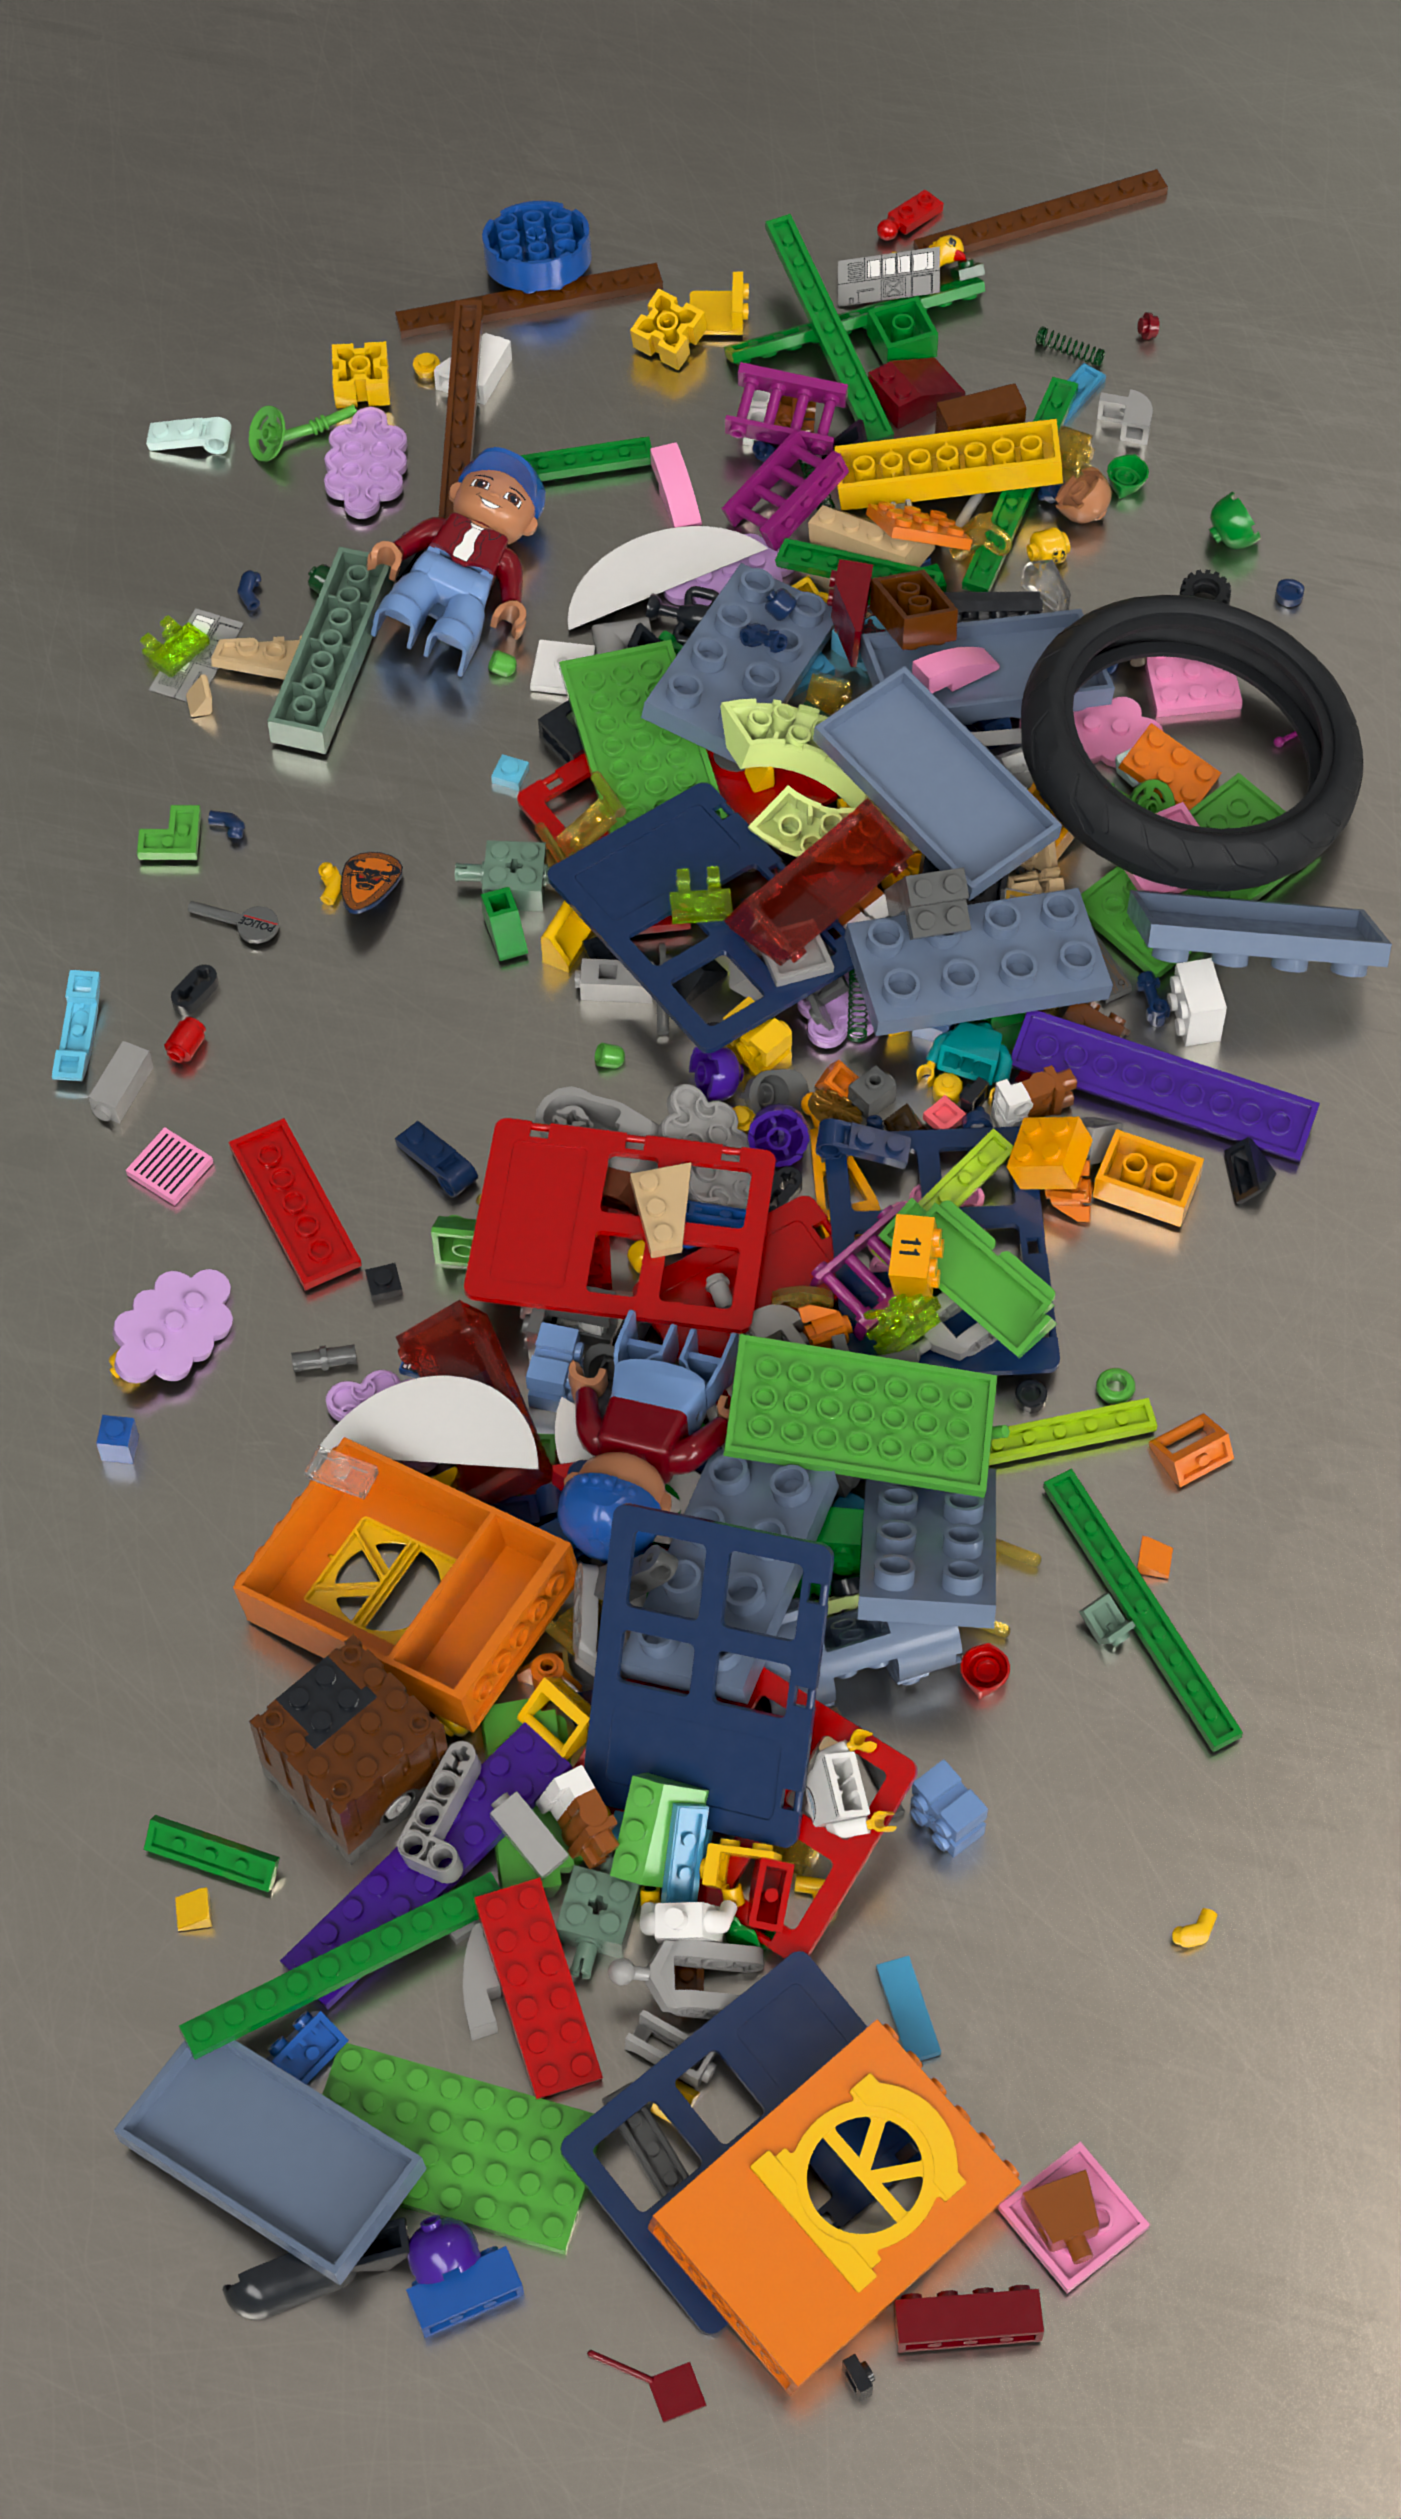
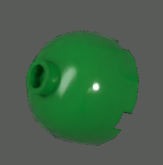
M1234 492L1224 496L1214 505L1210 514L1213 527L1208 530L1217 544L1222 541L1228 548L1234 550L1244 549L1261 539L1259 531L1254 534L1251 527L1255 523L1239 498L1235 499Z

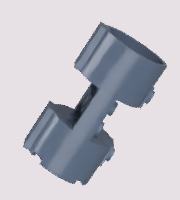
M800 1598L791 1600L777 1633L778 1637L795 1638ZM858 1608L828 1617L816 1700L827 1707L835 1705L836 1689L834 1678H849L856 1675L857 1670L867 1667L877 1669L886 1666L889 1675L897 1685H912L919 1682L920 1678L929 1676L930 1672L961 1663L960 1656H956L962 1653L958 1626L857 1620ZM766 1660L764 1667L790 1682L791 1670L789 1666ZM798 1686L800 1690L808 1694V1688ZM766 1696L759 1699L764 1712L785 1716L786 1709Z

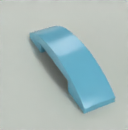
M70 970L65 995L67 1006L59 1050H56L52 1071V1079L83 1081L95 1036L100 993V972Z

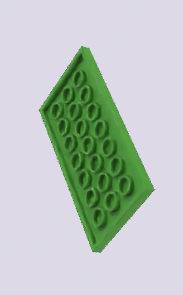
M671 640L559 662V670L609 834L698 783H708L720 794L705 748L641 718L646 699L676 657ZM722 808L715 811L722 820L727 818V814Z
M1237 773L1189 810L1200 827L1219 829L1253 826L1274 819L1286 812L1240 773ZM1117 866L1081 894L1091 925L1143 971H1152L1156 978H1160L1177 963L1161 961L1152 956L1153 948L1147 947L1127 914L1130 890L1137 889L1126 872ZM1288 876L1269 884L1249 889L1213 892L1188 889L1179 894L1257 901Z
M740 1334L723 1456L783 1466L798 1465L808 1470L835 1471V1474L984 1498L987 1488L997 1375Z
M346 2043L335 2056L322 2095L421 2156L427 2168L399 2207L429 2216L439 2215L441 2218L459 2219L468 2227L566 2255L587 2187L562 2157L560 2148L564 2138L595 2113L542 2098L536 2099L532 2095L350 2043ZM600 2143L593 2148L595 2156H597Z

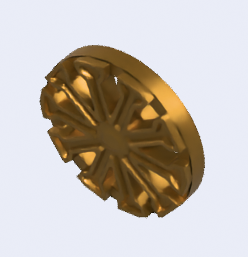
M818 1089L808 1100V1107L811 1113L820 1122L829 1118L861 1124L863 1121L859 1108L853 1106V1102L845 1096H838V1092L828 1089L825 1091L824 1089Z

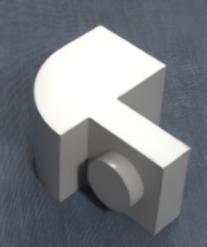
M1130 389L1128 397L1101 392L1097 419L1121 423V441L1147 445L1153 414L1150 400L1141 392Z
M767 1305L755 1310L750 1330L743 1333L744 1335L810 1345L808 1338L803 1333V1323L799 1313L784 1305Z

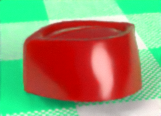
M991 1643L974 1646L965 1653L961 1660L963 1679L975 1693L978 1700L1001 1688L1010 1674L1008 1657Z

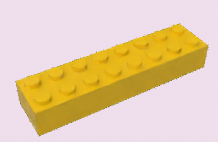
M1057 419L834 446L835 451L841 454L849 470V473L837 485L841 511L868 508V504L878 505L879 501L900 504L905 503L906 499H910L911 502L1063 484Z

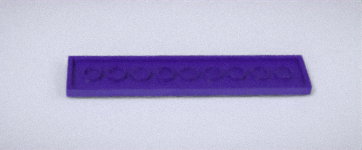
M1041 1011L1026 1013L1011 1055L1013 1060L1012 1068L1030 1074L1043 1072L1045 1067L1051 1065L1056 1073L1070 1068L1077 1079V1088L1075 1089L1236 1142L1249 1137L1252 1138L1260 1150L1299 1163L1320 1106L1319 1102Z
M524 1722L481 1764V1772L444 1839L445 1842L455 1848L463 1863V1872L457 1881L448 1884L441 1883L412 1870L406 1865L396 1847L280 1960L281 1964L290 1971L448 1893L505 1837L503 1832L490 1818V1812L494 1810L491 1806L492 1803L506 1792L511 1796L517 1791L529 1807L533 1809L536 1806L537 1800L552 1780L572 1770V1765ZM430 1816L425 1821V1824H434L439 1816ZM413 1846L408 1854L414 1855L419 1853L423 1846ZM443 1859L438 1867L446 1868L452 1863L453 1859ZM359 1979L317 2000L329 2010Z

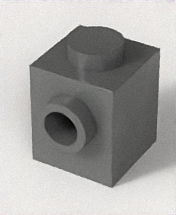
M876 1065L849 1085L848 1099L853 1102V1106L859 1108L862 1116L867 1119L871 1115L879 1114L895 1102L896 1082L888 1072L884 1073Z

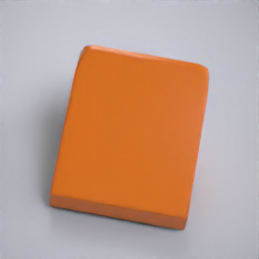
M837 1060L826 1068L815 1084V1087L825 1091L828 1089L838 1092V1096L848 1098L849 1085L859 1077L842 1061Z
M1142 1536L1137 1563L1139 1573L1168 1579L1173 1548L1148 1536Z

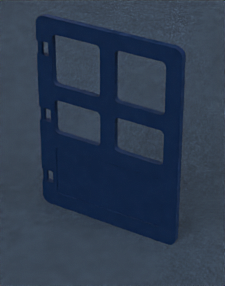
M698 783L549 868L547 877L550 885L697 1048L705 1053H713L853 970L854 966L844 938L846 929L838 922L839 920L793 871L791 872L782 859L765 841L748 829L749 824L726 803V800L712 785ZM722 808L729 817L722 820L715 811ZM777 867L785 876L778 879L771 870ZM749 869H757L780 895L733 923L725 922L703 896ZM679 910L686 911L708 937L659 966L653 965L630 939ZM798 913L806 922L814 920L821 938L836 953L830 957L834 964V972L776 987L768 967L748 947L745 941L790 914ZM833 927L841 935L836 940L827 932ZM725 955L758 989L763 997L717 1025L709 1026L677 992L672 984L717 957Z
M1021 1126L889 1132L911 1137L909 1153L917 1156L922 1199L942 1179L939 1158L941 1152L971 1151L993 1128L1014 1146ZM846 1154L835 1160L825 1159L833 1258L837 1257L855 1241V1235L864 1234L878 1222L879 1219L877 1217L883 1211H854L852 1209L847 1157L850 1155ZM1012 1177L1015 1200L1013 1205L959 1207L983 1229H1017L1022 1262L1051 1287L1039 1189H1020ZM1037 1241L1039 1253L1028 1254L1027 1242ZM847 1264L835 1272V1277L865 1307L869 1306L873 1309L879 1304L877 1301L879 1297ZM872 1272L887 1288H892L888 1276L889 1272ZM933 1288L932 1298L912 1297L862 1341L853 1333L848 1334L849 1342L847 1346L849 1352L880 1356L895 1353L903 1344H916L923 1339L921 1309L928 1306L942 1291L939 1288ZM837 1297L838 1311L842 1316H848L854 1330L858 1323L855 1320L857 1316ZM1053 1307L1049 1312L1046 1313V1315H1049L1054 1321H1056ZM964 1310L943 1322L956 1338L968 1328L978 1323ZM1056 1326L1048 1332L1049 1337H1044L1038 1341L1020 1359L997 1340L975 1355L967 1356L960 1361L928 1350L920 1356L919 1363L991 1375L1052 1373L1057 1370L1060 1363Z
M631 1503L622 1504L615 1509L612 1519L584 1763L586 1773L606 1806L625 1810L632 1776L647 1772L709 1790L706 1805L709 1806L706 1828L708 1830L783 1848L790 1847L798 1841L816 1709V1692L819 1685L828 1613L829 1588L834 1565V1553L827 1544ZM638 1531L705 1546L706 1558L699 1616L697 1619L634 1606L630 1603L629 1594L636 1534ZM733 1551L794 1563L803 1568L794 1639L731 1627L725 1623L724 1615ZM811 1583L821 1585L819 1602L809 1601ZM626 1630L689 1643L694 1647L689 1694L628 1682L621 1678L620 1671ZM720 1652L735 1653L789 1666L791 1674L785 1716L717 1701L715 1690ZM798 1686L808 1688L806 1706L796 1704ZM785 1789L795 1791L793 1808L784 1806Z
M801 1951L790 1954L566 2136L560 2148L561 2155L697 2328L707 2335L718 2333L728 2324L727 2321L649 2231L648 2225L652 2216L867 2028V2025L811 1957ZM710 2052H717L763 2108V2115L727 2144H723L717 2139L675 2086L678 2078ZM652 2102L660 2108L700 2158L701 2166L647 2211L642 2212L635 2207L593 2153V2148L646 2104ZM869 2117L851 2119L839 2124L835 2128L858 2157H860L871 2122ZM891 2121L885 2123L871 2170L902 2165L895 2154L908 2143L917 2153L904 2164L921 2160L919 2149L911 2136ZM822 2138L815 2147L808 2165L828 2188L831 2198L817 2212L820 2216L827 2212L834 2221L831 2225L841 2229L876 2198ZM896 2181L887 2182V2183H882V2184L885 2186L886 2189H888V2188L891 2187Z

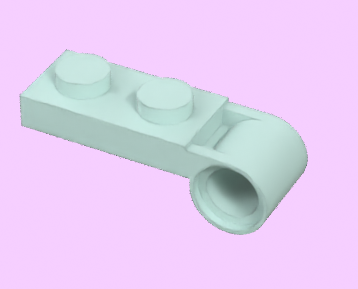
M201 417L150 423L146 444L150 451L203 446L209 453L220 455L228 450L232 426L228 420L222 417Z

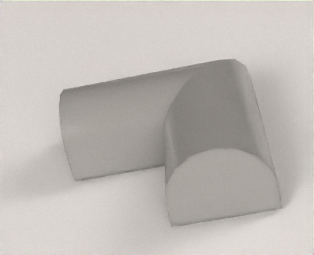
M649 618L593 625L592 636L596 646V654L628 648L627 645L638 623H642L651 632Z

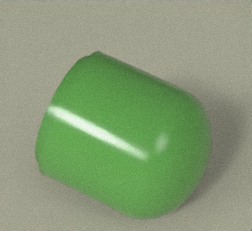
M496 650L491 656L488 669L495 674L509 677L515 672L517 661L514 656Z
M600 1043L597 1046L595 1063L598 1067L618 1069L623 1065L625 1052L622 1047L607 1043Z

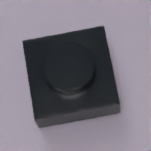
M598 937L582 941V948L587 959L618 960Z
M978 1077L972 1085L967 1084L963 1088L959 1100H961L960 1108L966 1114L972 1112L976 1107L982 1106L987 1100L989 1082Z
M396 1263L365 1270L372 1302L403 1295Z
M856 2354L842 2360V2371L859 2402L871 2396L873 2391L872 2382L875 2381V2377L866 2361L860 2363Z

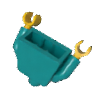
M962 1022L955 1030L939 1034L935 1038L925 1059L928 1061L927 1064L921 1065L917 1069V1080L919 1083L921 1077L928 1074L930 1076L927 1084L928 1087H932L935 1080L934 1068L937 1065L939 1070L971 1080L981 1077L992 1086L993 1082L996 1083L1005 1079L1009 1081L1013 1060L1007 1047L1001 1044L1002 1034L994 1031L989 1023L981 1022L978 1025ZM995 1087L989 1093V1106H991L992 1098L994 1097Z

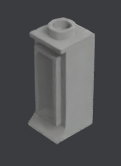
M643 2009L633 2034L628 2033L625 2038V2050L634 2052L656 2064L667 2054L647 2043L651 2035L674 2048L685 2041L689 2035ZM710 2052L697 2063L694 2070L689 2069L679 2079L693 2086L695 2090L699 2088L702 2081L708 2083L717 2068V2064L713 2063L715 2052Z

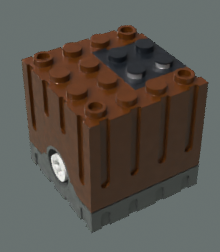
M354 1634L344 1641L345 1646L340 1650L336 1648L271 1702L266 1707V1712L261 1716L257 1714L249 1721L264 1775L271 1782L273 1781L283 1795L299 1808V1811L305 1818L321 1831L326 1840L343 1854V1857L350 1865L355 1863L366 1850H370L384 1838L390 1829H394L411 1814L448 1749L444 1725L437 1718L432 1719L429 1710L414 1695L409 1696L407 1694L406 1687L391 1672L387 1673L385 1671L384 1665L369 1649L365 1651L362 1648L361 1641Z

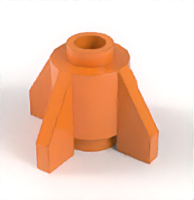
M1090 1160L1085 1161L1076 1189H1045L1046 1199H1051L1052 1206L1077 1222L1091 1221L1090 1205H1083V1203L1091 1202L1095 1184L1090 1178H1084V1176H1090Z
M812 1304L797 1308L802 1323L810 1322V1324L803 1326V1333L808 1338L810 1345L831 1348V1336L844 1334L846 1342H849L848 1334L853 1333V1329L847 1315L842 1316L838 1310Z
M559 1651L537 1656L532 1662L520 1668L517 1673V1680L519 1682L531 1684L534 1689L538 1687L544 1677L561 1678L577 1693L583 1692L582 1685L564 1669L563 1653ZM547 1704L541 1708V1711L546 1710Z

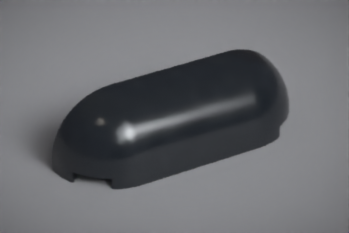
M288 2253L238 2274L240 2282L233 2285H224L222 2290L228 2305L234 2312L248 2319L260 2320L337 2291L349 2284L358 2271L350 2272L343 2283L339 2285L293 2254Z

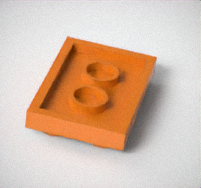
M1150 723L1118 767L1139 783L1149 779L1163 781L1171 789L1175 805L1183 802L1188 810H1191L1204 799L1222 774L1152 723ZM1155 788L1154 792L1163 799L1161 792Z

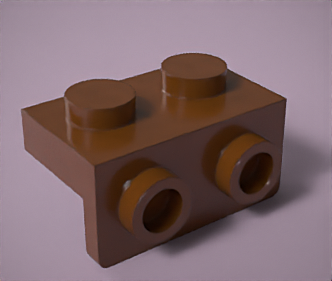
M1095 1002L1070 1005L1062 1019L1120 1038L1124 1034L1128 1036L1130 1030L1124 1027L1126 1020L1112 1012L1108 1017L1099 1012L1101 1006Z

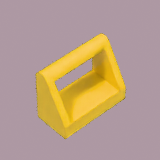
M565 900L541 936L542 962L569 973L583 951L582 941L590 939L594 932Z
M544 1677L518 1714L517 1720L522 1724L524 1722L527 1723L562 1758L564 1757L568 1760L587 1742L591 1705L561 1678ZM550 1700L578 1725L565 1744L534 1717Z

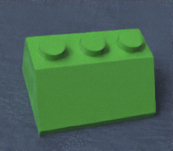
M458 1215L438 1216L431 1229L435 1264L468 1266L477 1219H467Z
M647 1772L633 1775L618 1837L620 1845L615 1850L610 1876L640 1885L662 1888L673 1803L706 1805L709 1790Z

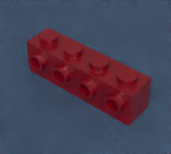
M1014 2285L1008 2288L1009 2291L994 2292L993 2288L984 2287L973 2290V2294L958 2295V2291L955 2290L938 2292L937 2297L922 2298V2294L919 2293L902 2295L900 2300H895L893 2309L898 2353L1040 2342L1043 2339L1044 2326L1039 2289H1030L1029 2285Z

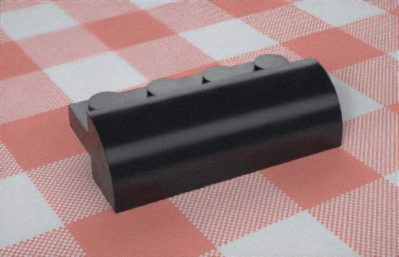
M1040 591L944 592L958 609L957 623L1040 614L1043 611V599H1040Z

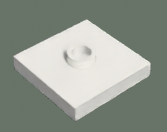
M539 640L530 683L531 691L567 695L559 670V662L595 655L596 646Z

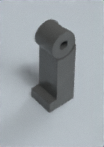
M652 1545L644 1554L633 1559L629 1601L631 1602L669 1581L677 1570L678 1558L658 1545ZM607 1564L599 1568L594 1595L601 1600L604 1598Z

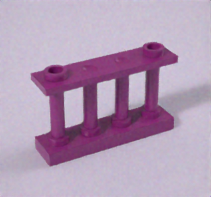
M740 362L738 386L744 387L736 417L730 415L725 417L726 434L739 439L745 437L781 445L796 429L801 434L808 448L807 451L822 456L829 455L834 450V437L828 436L835 407L845 408L848 384ZM756 390L771 393L763 422L747 419L754 391ZM781 396L797 398L790 428L774 425ZM810 401L824 404L817 434L801 431L807 405Z
M795 429L721 509L730 525L734 528L743 518L760 527L759 531L767 546L777 551L783 544L784 539L792 535L849 473L841 454L833 450L823 460L807 451L808 448L801 434ZM798 459L816 468L806 479L789 471ZM779 479L797 488L788 499L770 490ZM761 499L779 508L769 519L751 510Z
M903 1200L895 1207L892 1205L887 1206L878 1215V1222L830 1263L827 1264L823 1261L811 1273L813 1279L809 1287L818 1288L822 1283H825L857 1316L855 1320L858 1323L853 1330V1334L860 1341L865 1339L912 1298V1296L894 1295L893 1289L891 1287L887 1288L856 1256L868 1245L888 1266L890 1265L891 1250L877 1236L905 1206L906 1203ZM847 1264L879 1297L877 1299L879 1304L873 1309L869 1306L865 1307L834 1276V1273Z

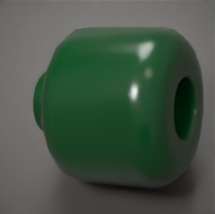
M321 564L318 567L314 566L308 573L310 576L308 585L318 594H320L330 567L326 564Z

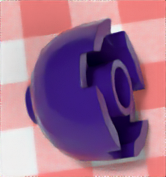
M726 1046L713 1053L702 1052L697 1047L693 1049L689 1073H695L696 1086L705 1095L707 1101L724 1102L731 1098L744 1077L743 1066L739 1063L735 1053Z
M780 1103L768 1105L759 1110L752 1119L748 1131L749 1147L772 1152L776 1158L775 1167L790 1166L800 1160L810 1140L808 1124L800 1111L790 1105Z
M439 2215L430 2216L420 2223L421 2227L414 2232L410 2239V2252L407 2255L410 2270L419 2284H433L445 2281L442 2274L452 2271L457 2267L460 2273H463L481 2257L478 2248L479 2244L472 2230L459 2219L441 2218Z

